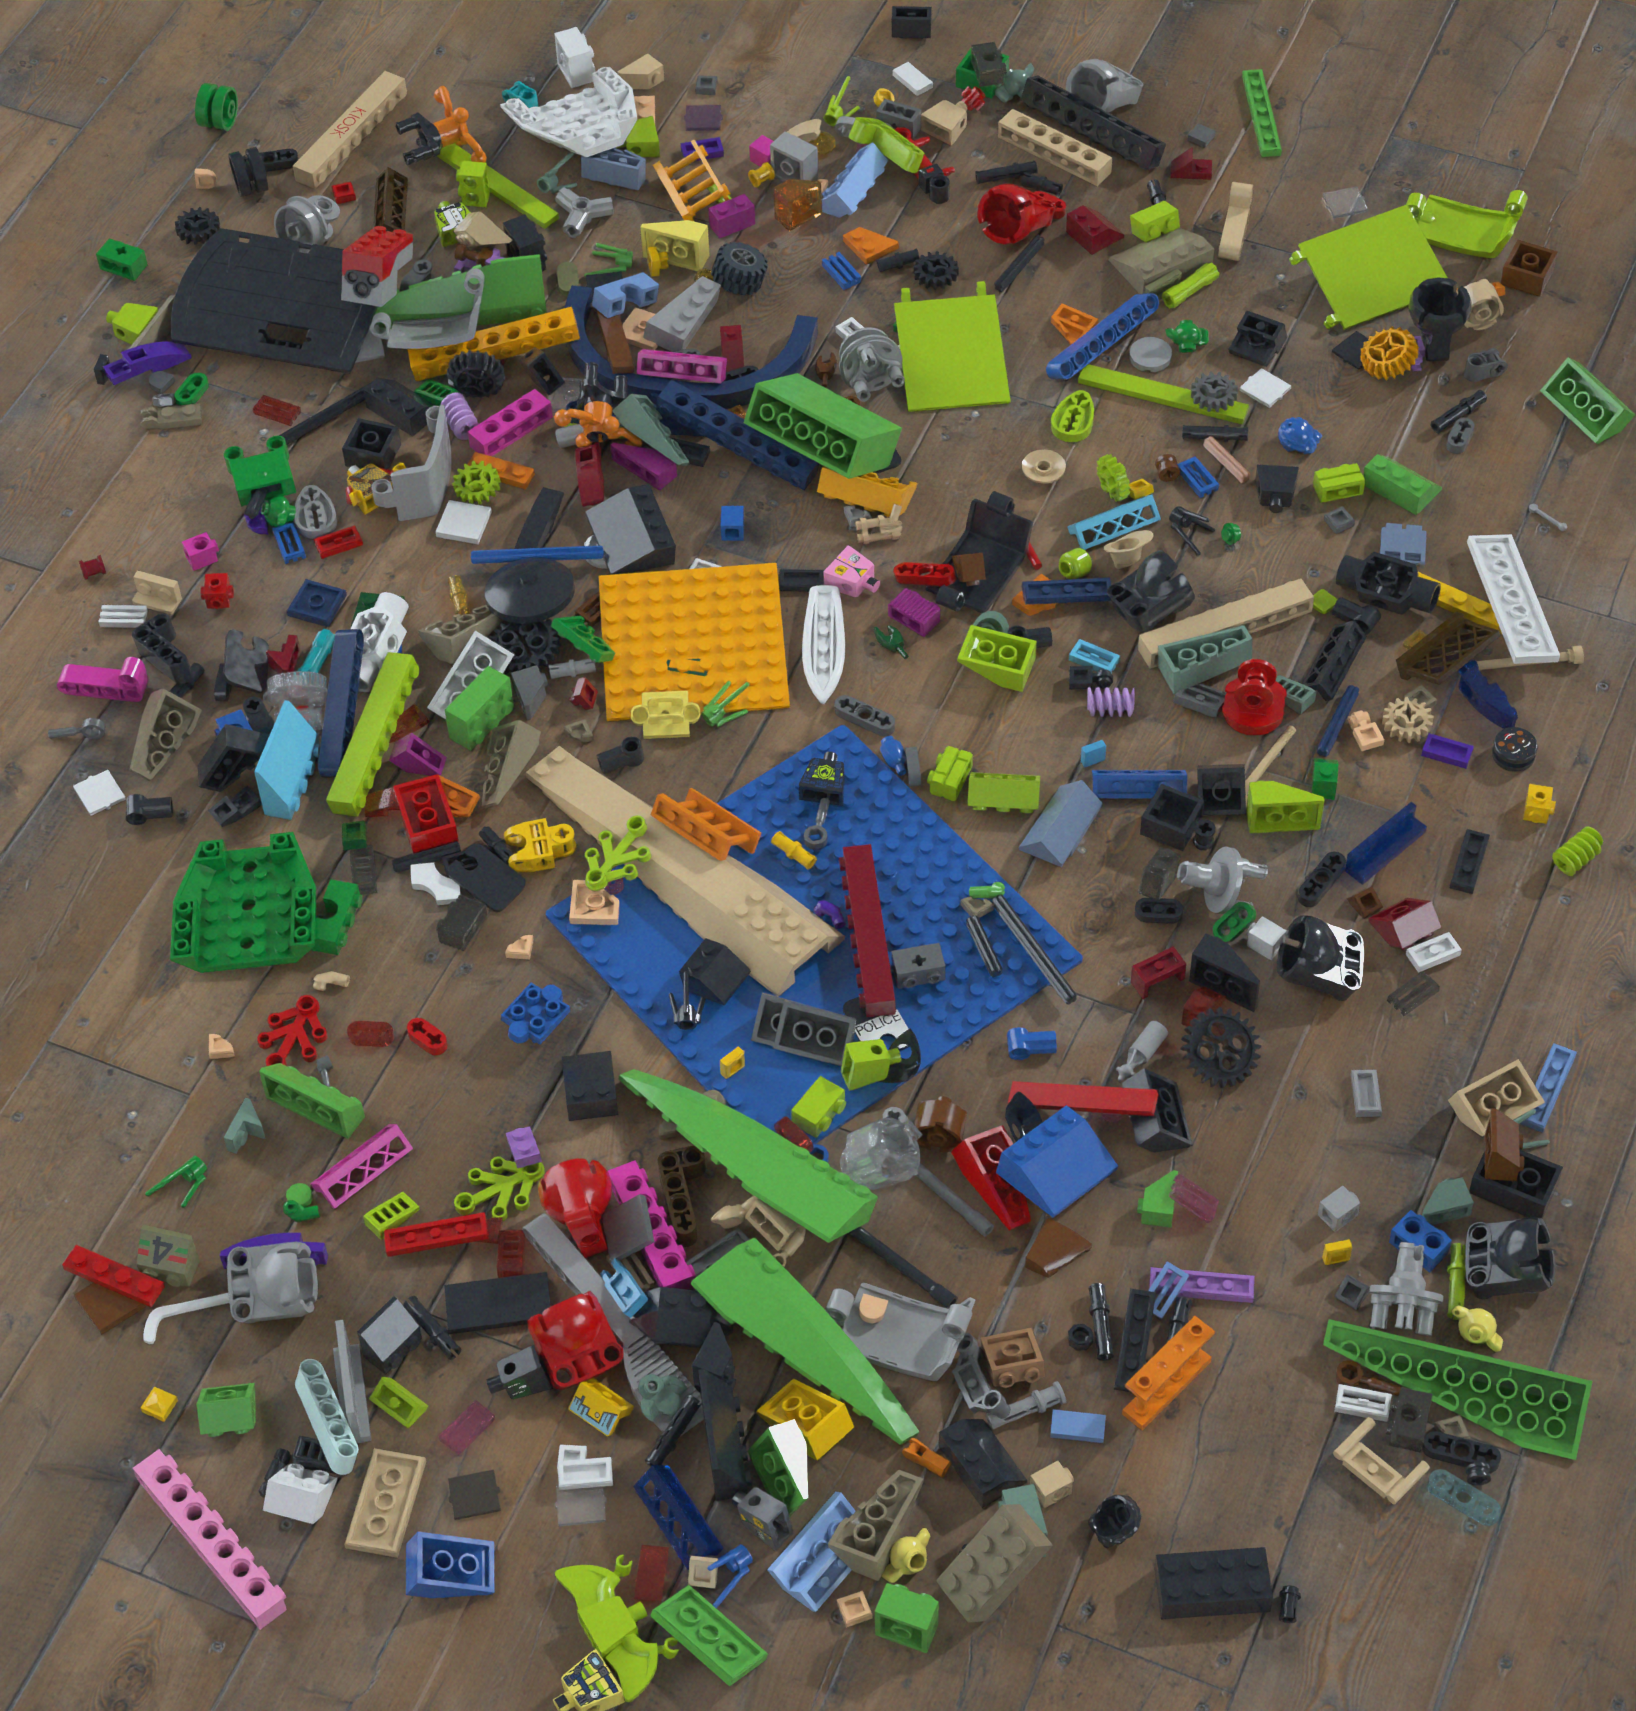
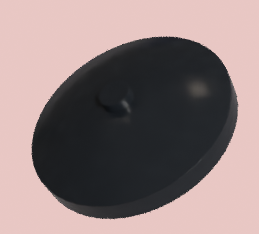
M526 558L511 562L497 570L489 578L485 586V599L489 610L498 618L513 623H534L551 618L569 605L575 593L574 580L570 570L560 562L547 558Z

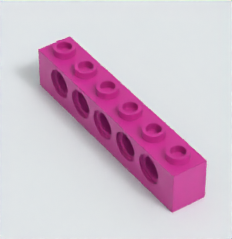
M634 1160L608 1170L612 1192L619 1205L639 1194L646 1196L654 1243L641 1249V1252L658 1287L694 1290L691 1282L696 1278L695 1271L691 1264L687 1265L685 1262L687 1257L683 1246H677L675 1242L677 1240L675 1230L672 1225H667L666 1212L663 1206L658 1207L656 1192L653 1187H648L647 1183L649 1180L644 1168L639 1169Z

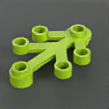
M636 815L628 819L626 825L629 831L614 851L612 847L614 842L612 833L608 830L600 832L598 839L603 847L605 862L601 868H599L598 864L601 858L596 848L586 850L585 858L590 867V871H588L585 878V884L588 889L592 891L602 890L607 886L608 882L623 877L626 880H634L638 876V871L633 864H627L622 869L611 870L614 866L638 860L645 863L651 859V852L646 846L625 853L636 837H641L646 833L647 824L642 816Z
M494 1157L490 1162L493 1173L483 1172L479 1168L471 1169L468 1172V1178L472 1185H480L482 1182L494 1185L474 1195L467 1192L458 1194L454 1199L456 1211L461 1215H469L474 1211L476 1205L500 1194L496 1206L492 1209V1217L496 1222H504L508 1217L506 1208L513 1188L523 1182L521 1190L515 1196L514 1204L515 1208L519 1211L527 1210L530 1206L529 1195L533 1183L541 1180L545 1174V1168L541 1162L517 1168L515 1162L504 1160L502 1157ZM498 1163L502 1164V1166L495 1167L494 1165ZM505 1170L515 1173L510 1177L498 1175ZM531 1170H535V1171H536V1172H534V1173H528V1172L531 1171ZM474 1175H480L479 1178H472ZM521 1200H525V1201H526L524 1204H519V1203H518V1202L521 1201ZM497 1212H503L500 1216L495 1215Z

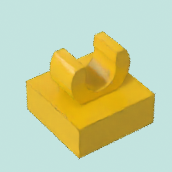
M656 246L648 247L647 264L651 277L660 276V269H667L669 267L667 262L669 260L668 253L660 252L658 254Z

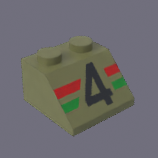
M143 1225L136 1263L139 1272L167 1282L174 1287H179L180 1285L189 1287L200 1262L192 1235Z

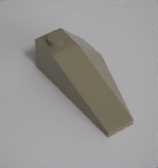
M521 720L493 728L486 755L490 756V762L485 766L488 779L483 784L481 807L488 808L500 803L537 750L541 731Z

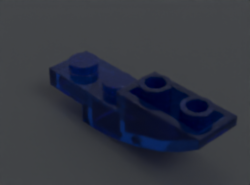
M1471 659L1458 670L1461 675L1458 688L1469 703L1488 720L1503 729L1515 727L1516 720L1518 719L1517 711L1509 704L1505 691L1500 689L1497 682L1489 684L1487 678L1481 674L1477 661Z

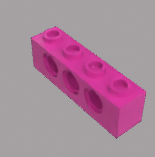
M642 349L638 352L637 374L722 383L726 376L727 358Z
M536 389L532 390L469 430L470 447L474 451L485 455L493 456L553 418L551 402Z

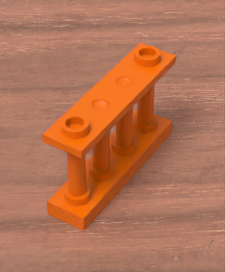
M689 788L686 799L683 802H676L664 793L658 794L650 814L719 861L726 860L730 847L738 845L753 854L761 836L760 831L693 788Z
M1194 1316L1125 1384V1387L1136 1397L1122 1410V1415L1143 1431L1211 1363L1212 1357L1203 1351L1201 1347L1215 1334V1331L1198 1317Z

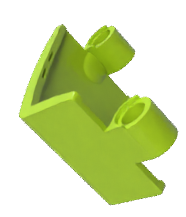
M1521 190L1512 191L1509 194L1504 211L1479 208L1435 195H1429L1426 200V197L1421 193H1412L1406 204L1430 245L1467 255L1496 258L1512 237L1528 197Z

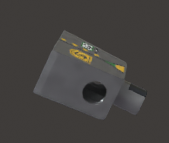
M753 1488L748 1494L738 1491L734 1495L732 1505L738 1508L745 1528L773 1550L777 1551L794 1533L786 1504L759 1488Z

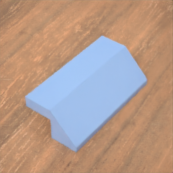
M835 1492L768 1568V1572L784 1591L813 1612H816L852 1570L828 1547V1543L839 1523L856 1512L841 1492Z

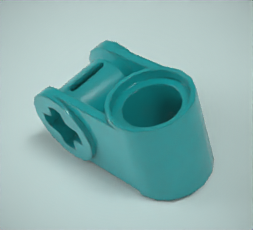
M516 81L513 87L502 92L505 102L509 99L519 98L528 108L539 107L536 91L521 81Z

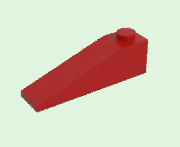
M1001 1125L964 1139L951 1153L962 1174L1010 1231L1031 1222L1026 1196L996 1173L1001 1153L1013 1144L1006 1129Z

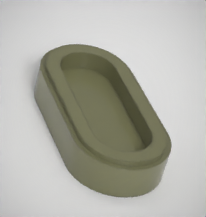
M564 262L559 264L556 269L559 292L564 296H568L572 285L579 286L577 266L571 262Z

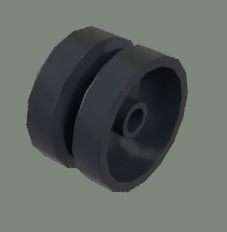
M257 147L246 149V163L239 151L228 154L233 179L240 197L251 195V181L256 192L260 193L269 190L265 166Z

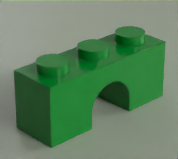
M330 879L323 901L326 912L334 913L335 915L329 919L316 918L315 946L311 950L339 955L341 948L346 946L347 932L349 928L353 927L356 909H359L362 904L363 897L359 892L358 884Z

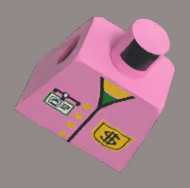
M847 546L824 571V585L836 586L839 588L840 593L852 597H858L864 589L875 593L880 586V581L874 578V564L850 546Z

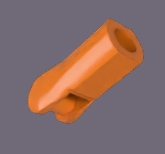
M911 1438L909 1447L902 1450L903 1456L944 1478L951 1467V1461L931 1450L919 1440ZM919 1451L923 1453V1455L919 1456L917 1452Z

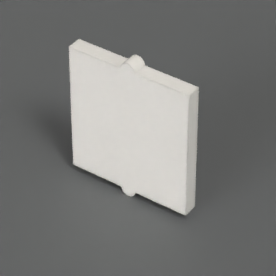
M1261 368L1253 376L1248 377V381L1240 387L1239 391L1270 408L1278 400H1282L1283 395L1291 389V385Z
M109 770L95 776H89L87 780L73 786L91 816L104 809L109 810L111 806L126 800Z

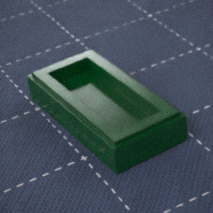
M364 820L342 824L343 851L367 848L366 824Z

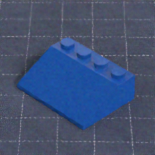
M1066 1105L1001 1153L996 1173L1054 1218L1116 1171L1118 1165L1088 1122Z

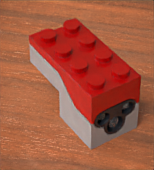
M375 226L344 249L342 255L341 300L382 307L396 296L397 270L412 259L413 234L406 233L405 230L400 229L389 232L386 231V227Z

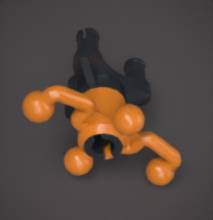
M440 86L434 93L435 100L438 103L444 104L445 119L431 123L417 112L412 114L410 118L395 123L399 135L416 129L420 141L418 148L403 153V159L407 166L422 159L425 161L440 155L441 148L454 143L458 146L468 144L474 150L471 155L472 162L485 163L487 160L481 146L468 133L466 124L469 118L468 111L463 107H458L453 112L450 94L445 86Z
M590 362L589 367V363H585L584 380L579 383L580 392L579 399L577 400V409L558 410L554 415L555 423L558 426L564 427L571 422V418L580 419L579 423L583 427V433L578 434L575 440L579 448L592 445V441L603 442L607 439L619 438L620 436L628 439L624 443L625 445L641 447L643 444L642 439L626 428L619 427L618 419L612 416V410L629 396L627 393L628 378L624 375L615 376L614 391L608 390L601 386L597 380L598 364Z

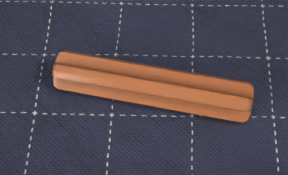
M1210 436L1204 440L1203 446L1241 483L1250 480L1251 474L1213 437Z

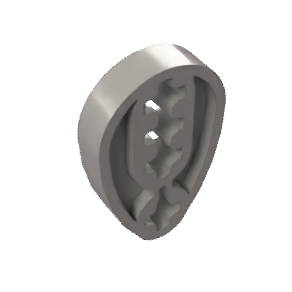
M315 485L304 487L295 503L296 513L294 520L297 531L302 536L310 539L332 533L337 526V516L331 499L323 490ZM310 495H314V496H313V498H314L313 501L310 500V497H309ZM312 511H317L320 527L318 529H315Z

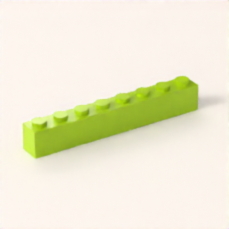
M387 652L326 798L333 814L358 817L361 809L364 808L366 796L369 789L373 787L375 774L381 767L382 757L388 750L391 735L396 731L398 718L404 711L407 696H410L414 679L419 674V666L413 655Z

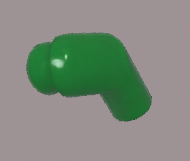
M288 1200L283 1205L284 1213L296 1222L320 1218L318 1205L305 1208L294 1200Z

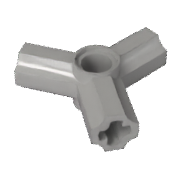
M565 187L559 190L555 197L556 203L570 213L563 226V232L571 238L580 236L584 226L592 218L614 214L611 197L589 200L586 197H579Z

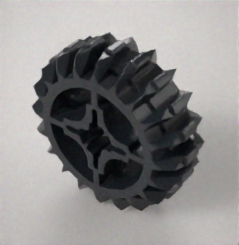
M470 349L468 353L461 351L460 355H455L450 360L449 367L447 368L448 384L459 393L464 394L466 398L468 396L473 398L486 396L489 398L491 394L497 395L505 380L504 366L501 365L499 359H495L494 355L489 356L487 351L484 353H480L479 350L472 352Z

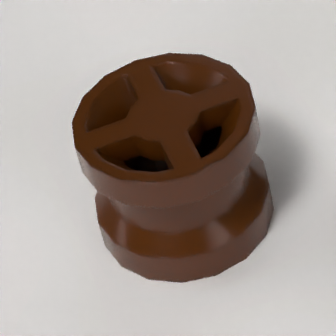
M1164 454L1156 459L1155 466L1160 480L1169 482L1175 480L1180 475L1174 455Z

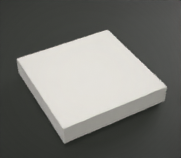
M449 500L437 527L436 537L479 544L492 513L491 507Z

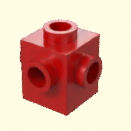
M228 573L205 574V583L201 587L200 593L201 599L206 602L207 609L230 608V599L234 598L233 585H230Z

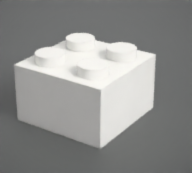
M577 27L554 33L557 63L571 88L593 82L592 73L595 72V66L592 58L594 53L592 47L587 45L585 35L581 34Z

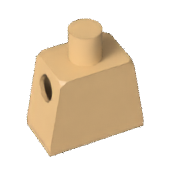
M947 100L939 102L921 114V130L952 146L966 128L967 105L962 101H959L956 105Z

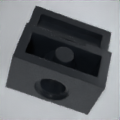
M1246 310L1237 326L1238 332L1228 350L1230 354L1267 367L1274 354L1279 353L1288 337L1285 324Z

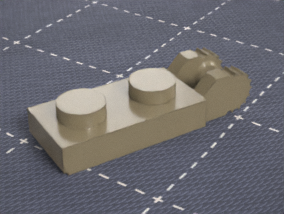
M200 404L161 407L157 409L148 407L141 410V416L143 417L141 426L145 429H166L202 424Z

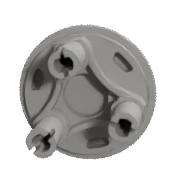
M871 327L861 328L852 332L844 339L839 351V371L843 381L855 390L858 399L865 402L870 398L871 391L880 390L890 383L894 387H901L904 384L905 378L901 372V351L898 345L883 331Z

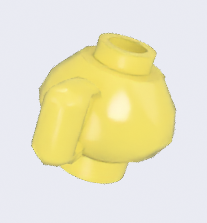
M1459 1305L1454 1307L1452 1313L1459 1319L1458 1327L1464 1340L1473 1344L1486 1343L1493 1351H1501L1503 1339L1496 1333V1320L1490 1312L1482 1308L1469 1310Z
M922 1528L916 1537L905 1536L893 1544L890 1551L891 1563L887 1565L882 1574V1577L889 1583H895L902 1575L917 1573L925 1567L927 1563L926 1546L930 1539V1533L926 1528Z

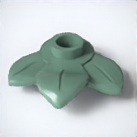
M654 1374L645 1375L638 1384V1391L642 1396L640 1404L642 1413L650 1421L655 1420L660 1412L669 1416H675L678 1409L682 1406L678 1395L685 1392L687 1386L675 1376L668 1375L660 1378ZM648 1383L655 1384L656 1390H650Z

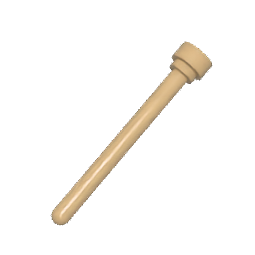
M1581 645L1571 646L1566 652H1559V661L1572 662L1573 665L1583 664L1584 654ZM1511 657L1475 661L1472 667L1474 670H1485L1540 663L1514 664Z

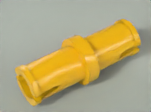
M781 831L773 836L771 843L784 851L789 859H795L807 870L814 866L817 857L803 849L802 844L798 841H792Z

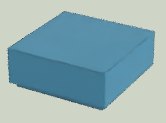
M1100 740L1082 747L1081 763L1084 768L1105 760L1106 745L1104 741Z

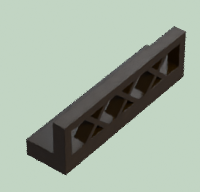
M389 167L376 178L373 228L375 226L386 227V231L393 232L397 229L405 230L408 178ZM394 179L401 182V186H398ZM393 192H396L400 200H397ZM392 206H395V208L397 209V211L399 212V214H397V213L395 212V210L392 208ZM394 220L398 227L392 225L391 221Z

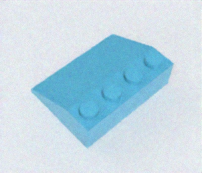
M287 700L282 705L254 773L264 814L291 820L294 812H297L300 807L302 793H305L307 790L308 778L314 773L315 761L317 757L319 758L321 744L319 743L316 731L291 702Z

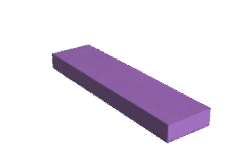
M1151 1267L1149 1289L1163 1268ZM1168 1270L1156 1289V1295H1159L1173 1272L1171 1270ZM1182 1270L1189 1275V1278L1177 1297L1253 1303L1255 1276ZM1179 1275L1176 1277L1165 1296L1171 1295L1182 1277Z

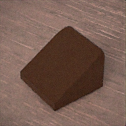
M1373 886L1365 888L1347 898L1348 902L1362 918L1383 908Z

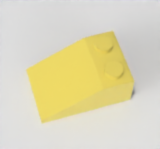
M685 220L642 224L640 227L644 258H647L648 247L656 246L658 254L660 252L668 253V264L701 272L710 256L708 225Z

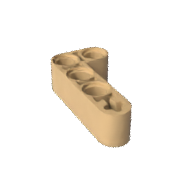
M1232 182L1229 208L1218 258L1240 260L1251 211L1253 184Z

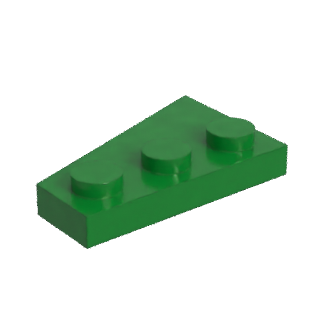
M582 616L553 619L551 627L558 631V635L574 643L573 646L587 653L592 661L601 663L613 660L615 652L602 638L593 635L595 630L591 626L586 627L583 624L585 619Z

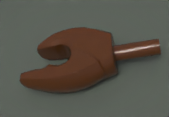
M833 352L830 354L829 363H823L822 356H819L815 364L816 374L822 379V386L825 388L827 387V381L832 378L837 370V359Z

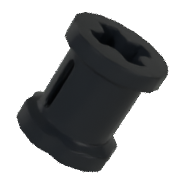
M1203 819L1195 824L1193 844L1199 850L1205 851L1211 849L1214 845V838L1212 836L1215 834L1216 827L1212 821Z

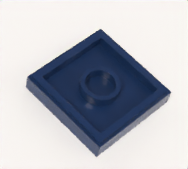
M305 579L287 609V615L329 627L345 600L347 592L344 589Z

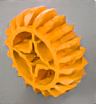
M1392 326L1389 330L1383 328L1382 332L1376 331L1375 336H1369V341L1363 342L1364 346L1361 349L1360 356L1361 362L1371 377L1375 376L1378 380L1383 377L1387 381L1389 377L1395 379L1396 375H1404V371H1410V365H1416L1415 359L1419 358V347L1415 337L1408 330H1403L1401 327L1395 329Z

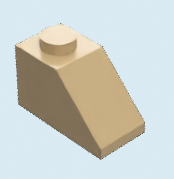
M649 54L617 71L618 75L632 89H651L664 81L663 65Z

